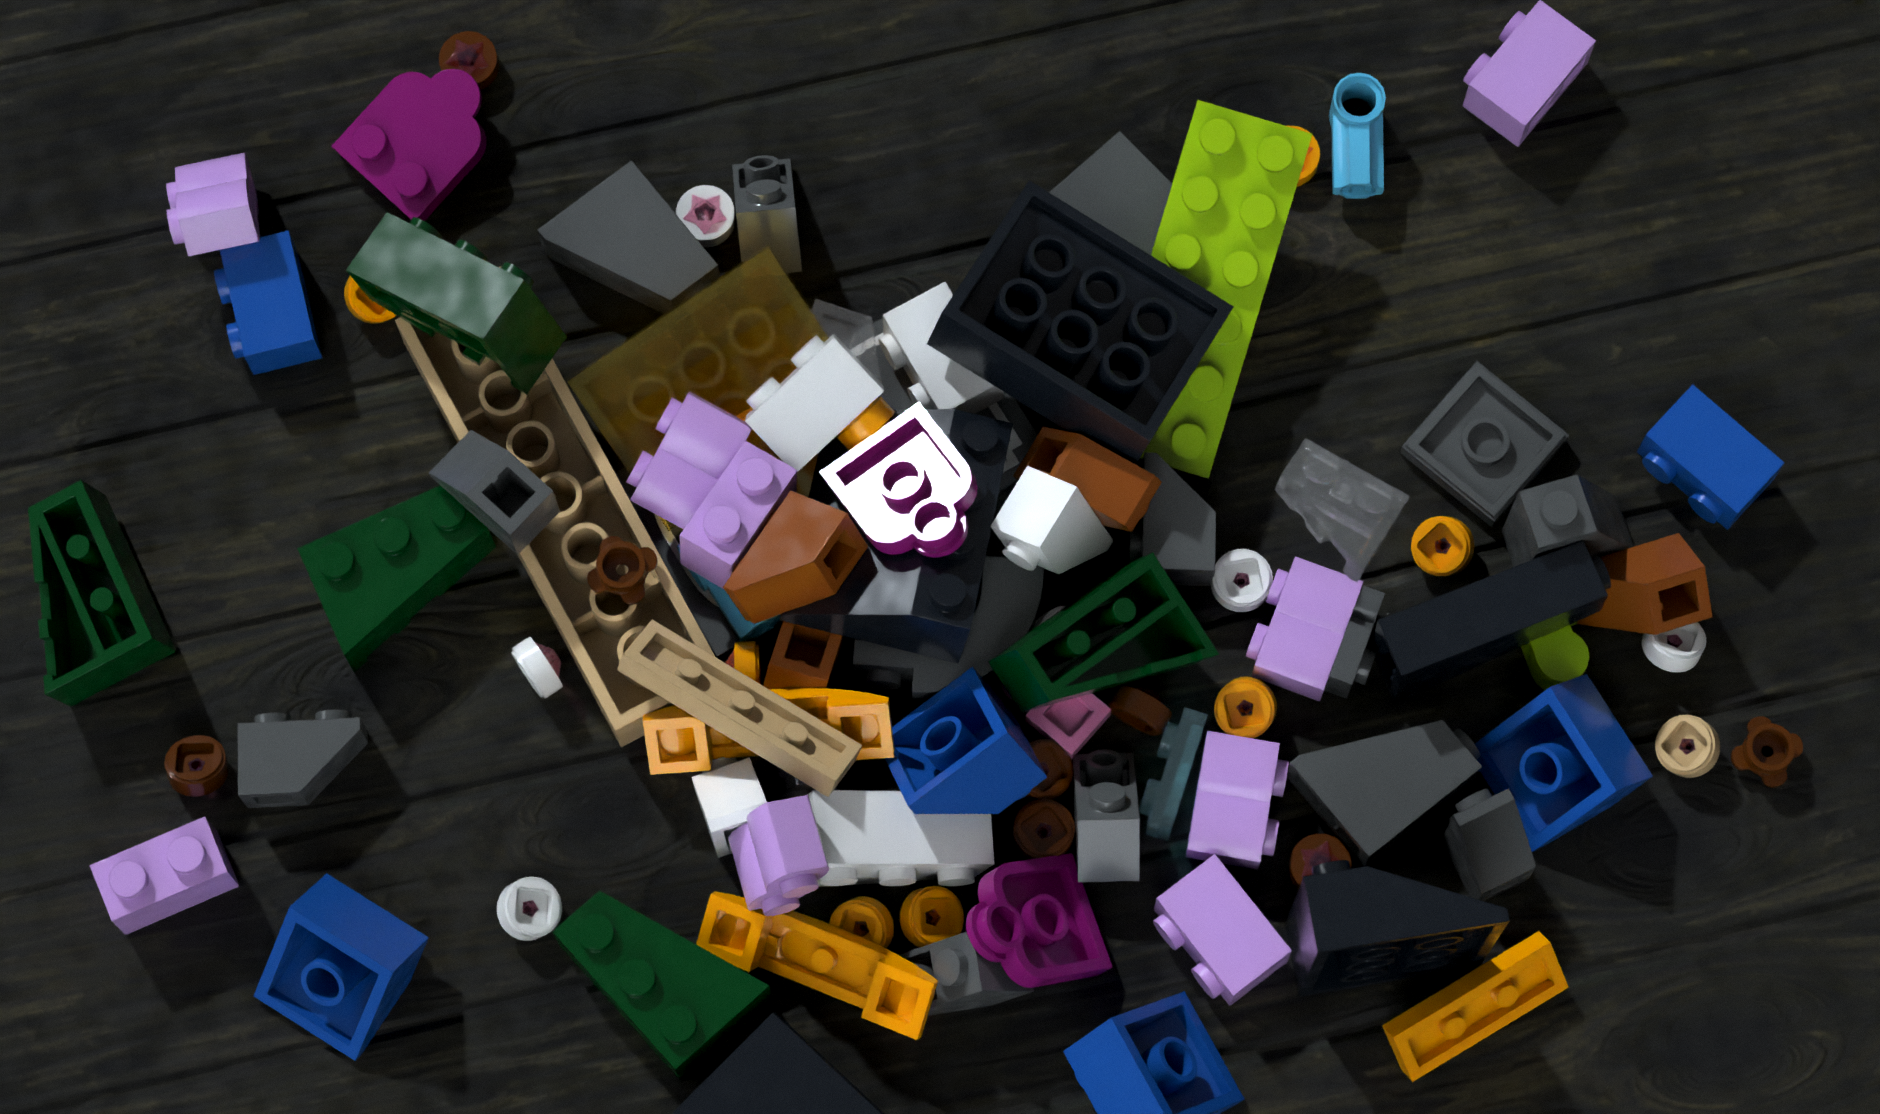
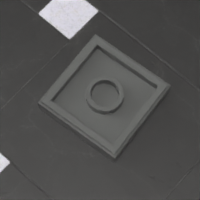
M1476 361L1401 446L1399 453L1490 527H1493L1514 503L1518 492L1528 487L1567 442L1570 435Z

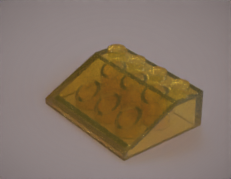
M768 244L573 374L567 382L629 474H631L643 450L654 456L665 434L657 431L655 428L672 397L683 403L690 391L745 421L746 415L753 410L746 400L769 378L773 377L779 384L784 381L797 368L790 359L814 336L817 335L825 342L829 335ZM752 429L746 441L779 459L774 451ZM658 516L668 531L676 527V525Z

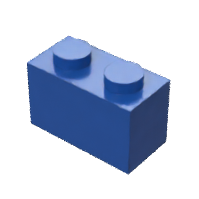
M289 230L260 237V242L220 250L224 268L214 270V276L222 304L232 303L236 322L226 324L234 358L244 357L253 375L323 358L298 251Z
M1693 384L1648 431L1637 450V453L1643 457L1642 463L1653 477L1665 484L1672 482L1689 497V505L1701 518L1709 523L1717 521L1727 530L1771 484L1785 463Z

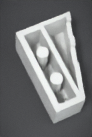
M812 790L807 794L810 798L829 866L828 873L817 880L819 887L879 883L882 886H904L920 880L938 879V885L963 886L974 883V877L994 865L991 814H914L908 807L901 791L834 790L827 797L817 790Z

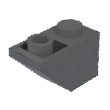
M762 155L749 158L743 164H733L735 208L743 278L802 272L790 159L778 160L773 156Z
M470 430L429 472L431 478L517 555L560 512L554 491L508 450L473 430Z
M1144 452L1142 468L1154 474L1162 483L1151 499L1147 512L1141 518V529H1133L1130 532L1129 563L1153 552L1174 585L1211 586V580L1215 574L1216 512L1157 453Z
M323 710L315 713V719L293 721H291V715L262 713L256 715L252 723H238V796L247 808L309 805L368 744L367 728L360 717L352 718V713L346 710Z
M1096 750L1089 754H1076L1073 757V793L1078 882L1139 881L1140 816L1133 753Z
M1509 788L1494 796L1491 795L1489 789H1483L1457 803L1455 807L1458 812L1449 818L1450 823L1440 842L1469 896L1485 901L1528 880L1535 870L1536 864L1515 799Z
M967 932L899 955L938 980L928 1016L992 1006L1034 992L1033 988L1022 987L1011 980L1000 962H991L983 958L972 946Z

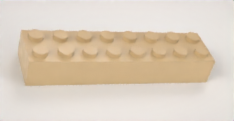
M399 317L395 322L403 342L457 443L470 430H473L512 453L554 491L560 512L518 556L620 747L644 736L643 715L674 704L617 671L623 653L648 623L653 619L714 657L715 655L553 358L526 395L511 385V379L497 362L485 357L479 366L463 356V352L467 348L466 346L438 332H435L433 337ZM618 536L623 541L633 543L639 549L649 547L657 556V567L648 573L643 585L646 592L645 597L637 604H626L621 596L608 591L600 594L595 593L588 585V573L596 568L597 558L600 553V543L607 537ZM625 565L617 568L619 575H625L628 572V567Z

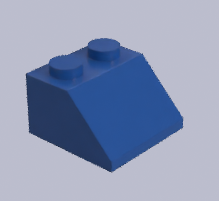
M971 667L892 726L895 758H885L908 807L914 814H999L1016 800L1024 798L1036 785L1047 778L1013 712L974 667Z
M1587 674L1549 687L1475 743L1480 752V757L1477 759L1482 766L1480 772L1493 793L1496 795L1508 788L1511 791L1532 852L1539 850L1610 808L1653 777Z
M326 873L289 907L254 997L356 1061L362 1055L410 983L429 937Z
M1185 991L1111 1017L1063 1051L1075 1072L1078 1083L1086 1092L1097 1114H1221L1245 1100Z

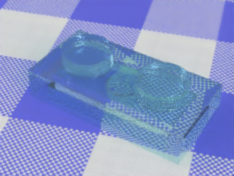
M1184 707L1179 725L1167 722L1157 753L1158 757L1167 759L1161 781L1149 778L1139 809L1140 814L1149 816L1145 834L1169 841L1202 739L1208 714Z

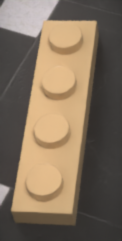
M653 619L623 653L617 671L827 797L831 795L854 764L863 746Z

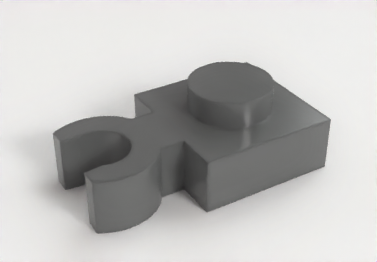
M1362 585L1324 691L1347 699L1353 681L1365 685L1377 651L1367 648L1366 645L1385 593Z

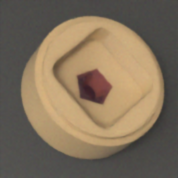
M1679 715L1669 719L1660 728L1655 741V750L1660 763L1667 770L1680 777L1694 778L1704 775L1713 768L1720 754V740L1715 729L1706 721L1693 715Z

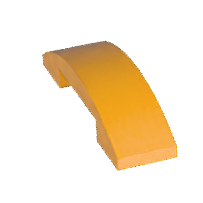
M828 688L769 689L863 745L856 760L895 758L889 697L860 691ZM675 705L643 715L642 722L650 775L711 771L713 759L759 756Z
M715 891L710 894L696 945L744 971L751 972L760 967L862 1008L861 1018L915 1040L922 1036L938 984L936 978L917 965L859 935L795 911L775 916H764L762 909L749 911L744 897Z

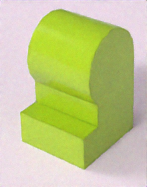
M1577 622L1530 641V643L1521 647L1531 676L1542 689L1546 690L1551 686L1582 676L1587 669L1590 658L1588 647L1584 640L1574 633L1571 628Z

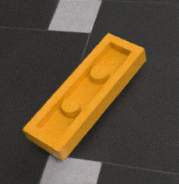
M1537 931L1388 1021L1382 1027L1401 1070L1414 1082L1569 988L1551 942L1540 931Z

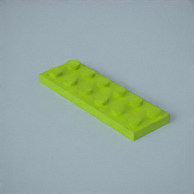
M1197 100L1151 256L1234 307L1144 452L1157 453L1171 468L1209 479L1312 133Z

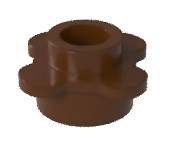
M618 536L605 538L599 546L600 553L597 558L596 568L591 570L587 576L589 587L595 593L600 594L608 591L619 595L623 602L629 605L639 603L646 594L643 585L647 575L655 570L658 564L655 552L649 547L639 549L633 543L623 541ZM625 565L628 567V572L625 575H619L617 568Z
M1755 717L1747 724L1748 735L1743 744L1736 746L1731 752L1732 764L1738 770L1748 769L1759 775L1763 783L1768 787H1779L1787 780L1786 769L1792 759L1799 757L1803 752V742L1797 734L1789 733L1784 727L1771 723L1767 717ZM1762 748H1771L1772 756L1765 757L1761 752Z

